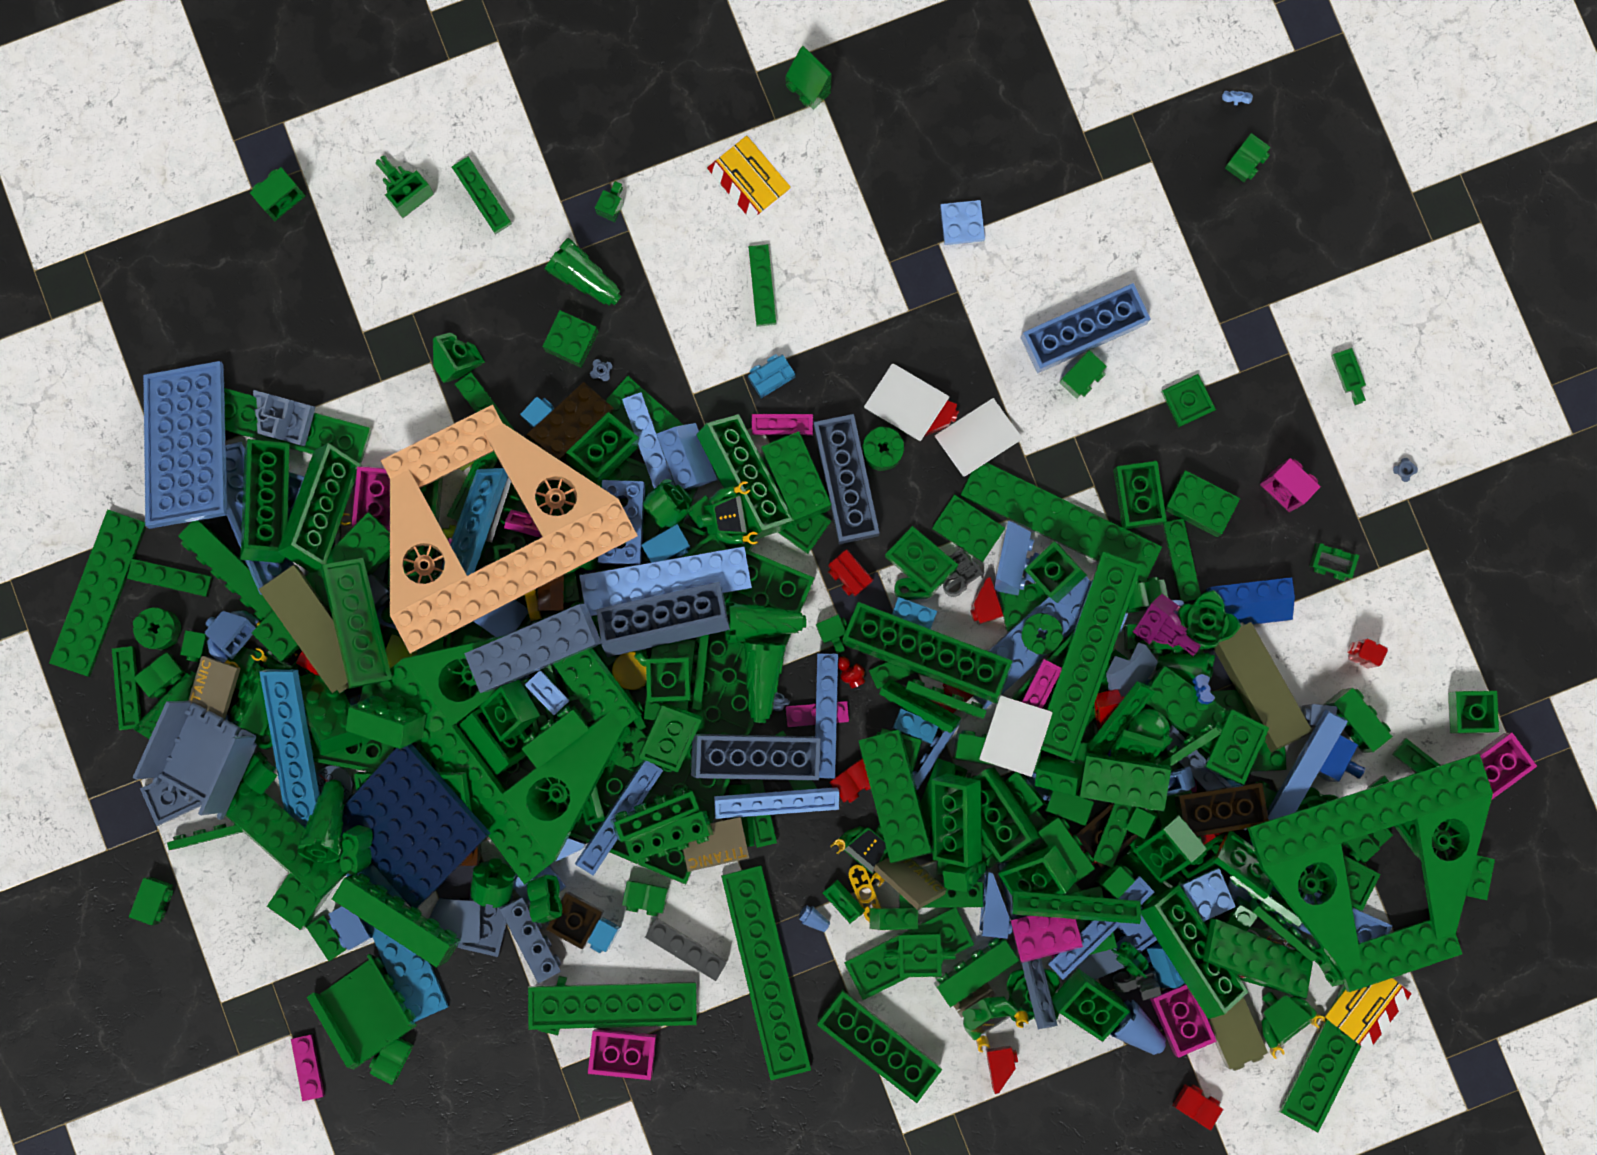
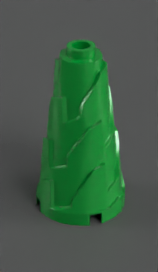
M567 238L561 244L560 249L554 253L545 267L544 271L548 274L555 276L567 285H572L584 294L587 293L608 306L611 304L615 306L622 297L619 294L620 290L617 288V285L603 274V271L570 238Z
M734 602L726 603L730 630L725 631L727 644L799 633L803 628H806V616L802 615L798 610H783Z
M745 641V670H747L750 717L754 718L753 722L766 723V719H770V714L773 710L779 675L783 667L786 644Z
M186 673L159 700L152 710L141 719L134 730L150 739L166 701L189 700L196 673Z
M333 779L324 784L321 794L316 800L313 813L309 816L306 828L302 832L297 852L308 860L317 862V857L323 858L322 863H331L340 858L343 828L342 816L345 804H343L344 788L338 780Z

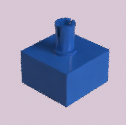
M1340 735L1317 776L1329 782H1339L1344 772H1347L1360 779L1365 772V767L1351 761L1358 744Z

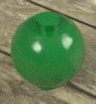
M1153 709L1141 710L1128 726V731L1163 741L1162 752L1173 740L1169 736L1170 726L1168 720L1162 713Z

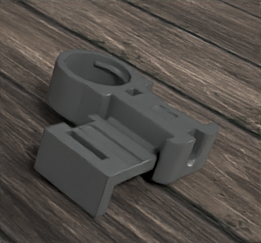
M962 548L949 556L959 564L955 573L950 575L943 583L944 592L950 597L959 596L967 589L966 585L979 576L982 579L984 577L977 563L970 561ZM960 582L961 587L958 591H948L951 587Z
M1149 965L1143 972L1147 978L1140 975L1135 977L1128 971L1119 972L1113 976L1114 988L1118 992H1128L1141 987L1142 1000L1161 996L1156 972L1153 970L1152 965Z

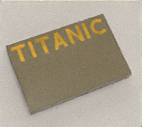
M202 656L188 701L202 706L207 711H211L225 720L241 668Z
M741 817L711 823L714 835L708 837L709 841L697 844L694 841L689 843V848L683 849L688 872L749 858Z
M889 858L875 864L873 869L917 910L945 895L947 890L912 858L896 863H890Z

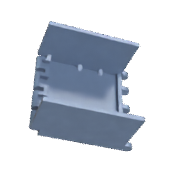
M166 701L133 778H154L153 783L156 785L162 779L170 784L168 787L169 792L173 793L176 788L186 792L185 801L190 802L193 797L202 801L203 803L198 812L199 815L217 814V818L222 820L257 746L254 743L256 736L244 729L240 731L241 728L224 720L211 711H207V709L194 702Z

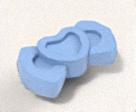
M1224 91L1222 99L1226 102L1234 101V105L1237 106L1238 102L1251 103L1253 95L1242 91Z

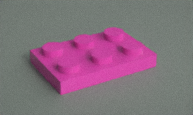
M1026 916L1011 920L1022 963L1083 947L1076 919Z

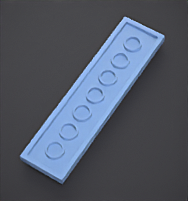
M745 547L580 575L584 604L587 605L591 616L597 615L596 609L716 582L720 583L723 593L752 588Z

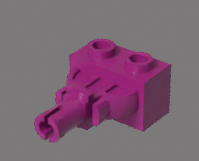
M1161 594L1151 603L1133 633L1149 645L1153 641L1160 644H1168L1172 648L1179 645L1194 656L1201 645L1186 635L1187 628L1181 625L1179 617L1174 613L1179 605L1164 594Z

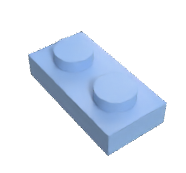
M541 670L525 683V686L553 715L569 702V699Z

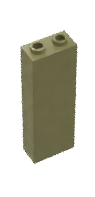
M293 565L259 588V591L332 693L338 691L340 694L349 685L332 614L299 567Z
M1242 622L1240 623L1241 627L1233 637L1220 642L1213 649L1252 719L1269 727L1265 743L1272 753L1307 736L1312 732V729L1252 622L1246 625Z
M1244 997L1226 1014L1208 1019L1217 1041L1215 1042L1228 1069H1233V1071L1245 1067L1244 1063L1251 1060L1252 1062L1260 1061L1264 1058L1263 1055L1268 1053Z

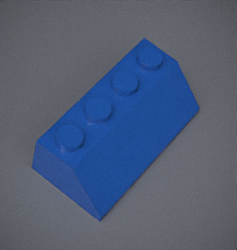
M1292 578L1214 586L1206 589V592L1215 590L1223 599L1225 604L1224 611L1228 614H1233L1244 625L1250 622L1254 625L1293 620L1295 595Z

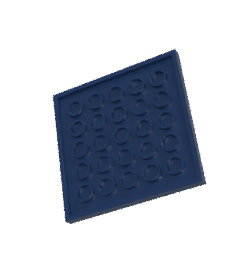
M412 744L402 749L396 748L344 805L342 816V829L344 832L357 825L371 828L373 835L370 846L372 864L406 903L416 909L491 834Z

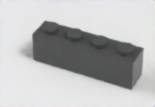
M658 918L655 919L645 936L649 941L715 981L727 964V960Z

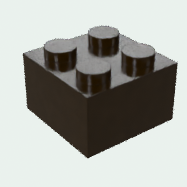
M568 891L561 900V917L551 920L546 930L583 950L598 921L601 919L604 910Z

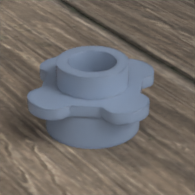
M599 359L594 360L593 371L590 372L591 378L608 381L612 364L610 362H601Z
M1403 458L1401 463L1393 468V472L1398 474L1403 482H1408L1410 477L1418 472V468L1408 458Z
M775 693L773 710L781 711L784 705H789V700L785 699L781 693Z

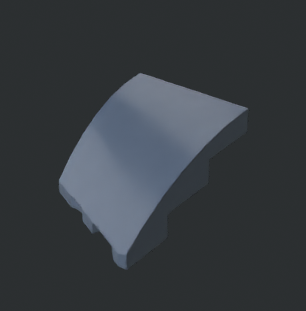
M254 390L253 396L256 397L257 401L255 413L258 420V434L305 446L316 407Z
M1137 644L1130 661L1117 656L1114 657L1106 673L1108 691L1118 689L1121 697H1125L1137 681L1145 684L1158 663L1145 644Z
M439 897L429 918L436 920L442 929H449L456 933V938L461 940L460 943H480V905L474 900H460V897Z

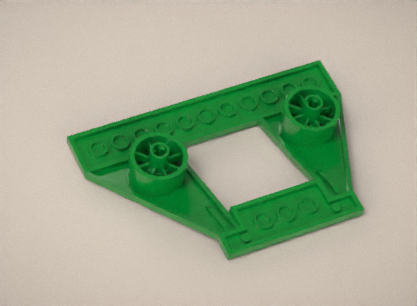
M506 635L401 659L390 669L392 679L376 683L389 702H397L402 707L415 708L418 712L426 714L423 738L418 740L441 772H466L472 813L491 833L489 838L525 885L557 860L626 727L641 715L640 711L592 648L553 664L596 723L541 767L534 769L505 791L456 724L481 706L498 689L496 688L485 693L476 691L477 684L466 660L465 653ZM563 802L568 808H563Z
M1474 754L1247 827L1261 870L1338 968L1347 992H1353L1462 955L1456 932L1493 796L1480 754ZM1414 820L1415 828L1411 837L1412 848L1421 860L1430 920L1358 943L1341 843ZM1443 822V828L1439 830L1438 826ZM1448 828H1450L1453 835H1450L1447 832ZM1451 838H1454V846L1451 845ZM1450 848L1453 851L1448 856L1446 850ZM1438 851L1441 852L1443 860L1436 855ZM1312 865L1311 872L1307 874L1306 868ZM1317 870L1320 872L1322 878L1318 879V877L1315 876ZM1320 881H1323V890L1319 888ZM1318 891L1321 893V896L1316 901L1314 893ZM1306 894L1309 895L1312 904L1304 901Z

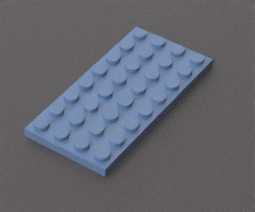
M220 361L144 375L145 526L149 529L227 515L223 363Z

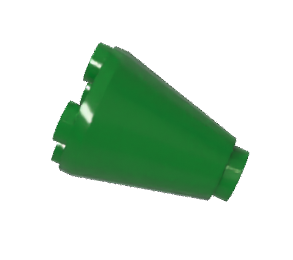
M1196 653L1194 656L1191 654L1159 655L1156 671L1160 667L1166 666L1194 686L1195 684L1192 681L1197 675H1206L1211 680L1213 668L1211 667L1214 665L1215 655L1208 653Z

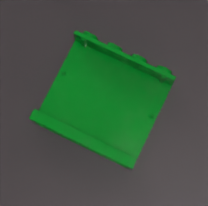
M371 954L367 955L369 959L367 962L321 994L313 992L307 997L344 1064L350 1069H356L417 1026L414 1022L416 1018L411 1009H407L403 1003L405 1002L404 996L400 991H396L393 986L395 984L394 979L389 973L386 974L383 967L385 965L378 956L376 957Z

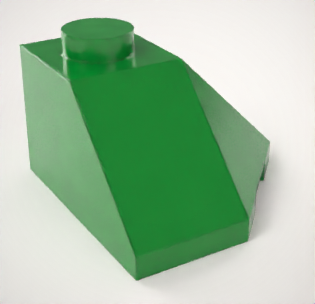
M446 333L433 338V366L443 383L459 379L485 362L474 344L470 342L464 343L458 340L457 336L452 333Z

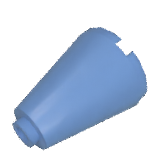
M1134 1000L1132 1002L1125 1001L1124 1003L1130 1013L1110 1035L1153 1055L1163 1052L1166 1047V1038Z

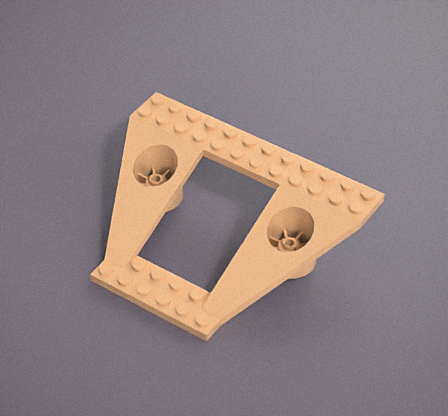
M493 405L381 460L390 478V617L410 654L638 536L618 498L503 424ZM494 451L542 538L467 576L420 488ZM548 481H560L558 488L551 489ZM543 483L549 489L546 494L537 492ZM561 483L568 484L571 490L564 493L560 490ZM574 492L575 504L565 501V495ZM535 494L545 497V503L537 506ZM553 495H554L555 497H559V501H558V502H553V501H552V496H553ZM564 504L573 506V509L567 514H564L561 508ZM548 505L551 508L550 514L544 513L540 508ZM559 508L562 515L552 516L553 509ZM421 546L429 547L427 554L421 556L416 548ZM431 547L438 550L441 556L432 559L429 556ZM414 549L418 555L415 561L406 559L408 553ZM444 558V570L435 568L434 562ZM404 561L414 564V569L406 574L403 569ZM424 561L425 563H428V567L426 569H422L420 567L421 562ZM433 570L442 573L435 581H433L430 575ZM414 572L420 575L417 583L410 580L407 576ZM428 575L431 582L420 584L422 576Z

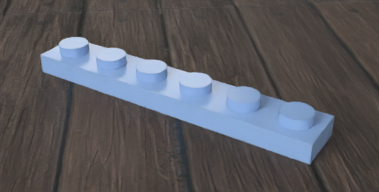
M642 393L622 399L634 434L639 437L638 445L653 487L658 486L664 479L672 480L670 484L674 485Z
M838 787L714 796L715 819L839 810Z

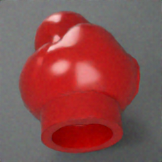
M846 656L838 658V669L842 670L841 679L843 682L848 683L851 688H856L865 683V668L857 663L849 667L850 660Z

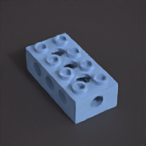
M602 480V488L619 500L623 498L628 500L627 506L623 507L638 536L626 542L624 548H614L599 556L598 563L600 565L612 566L642 565L645 483L642 481Z

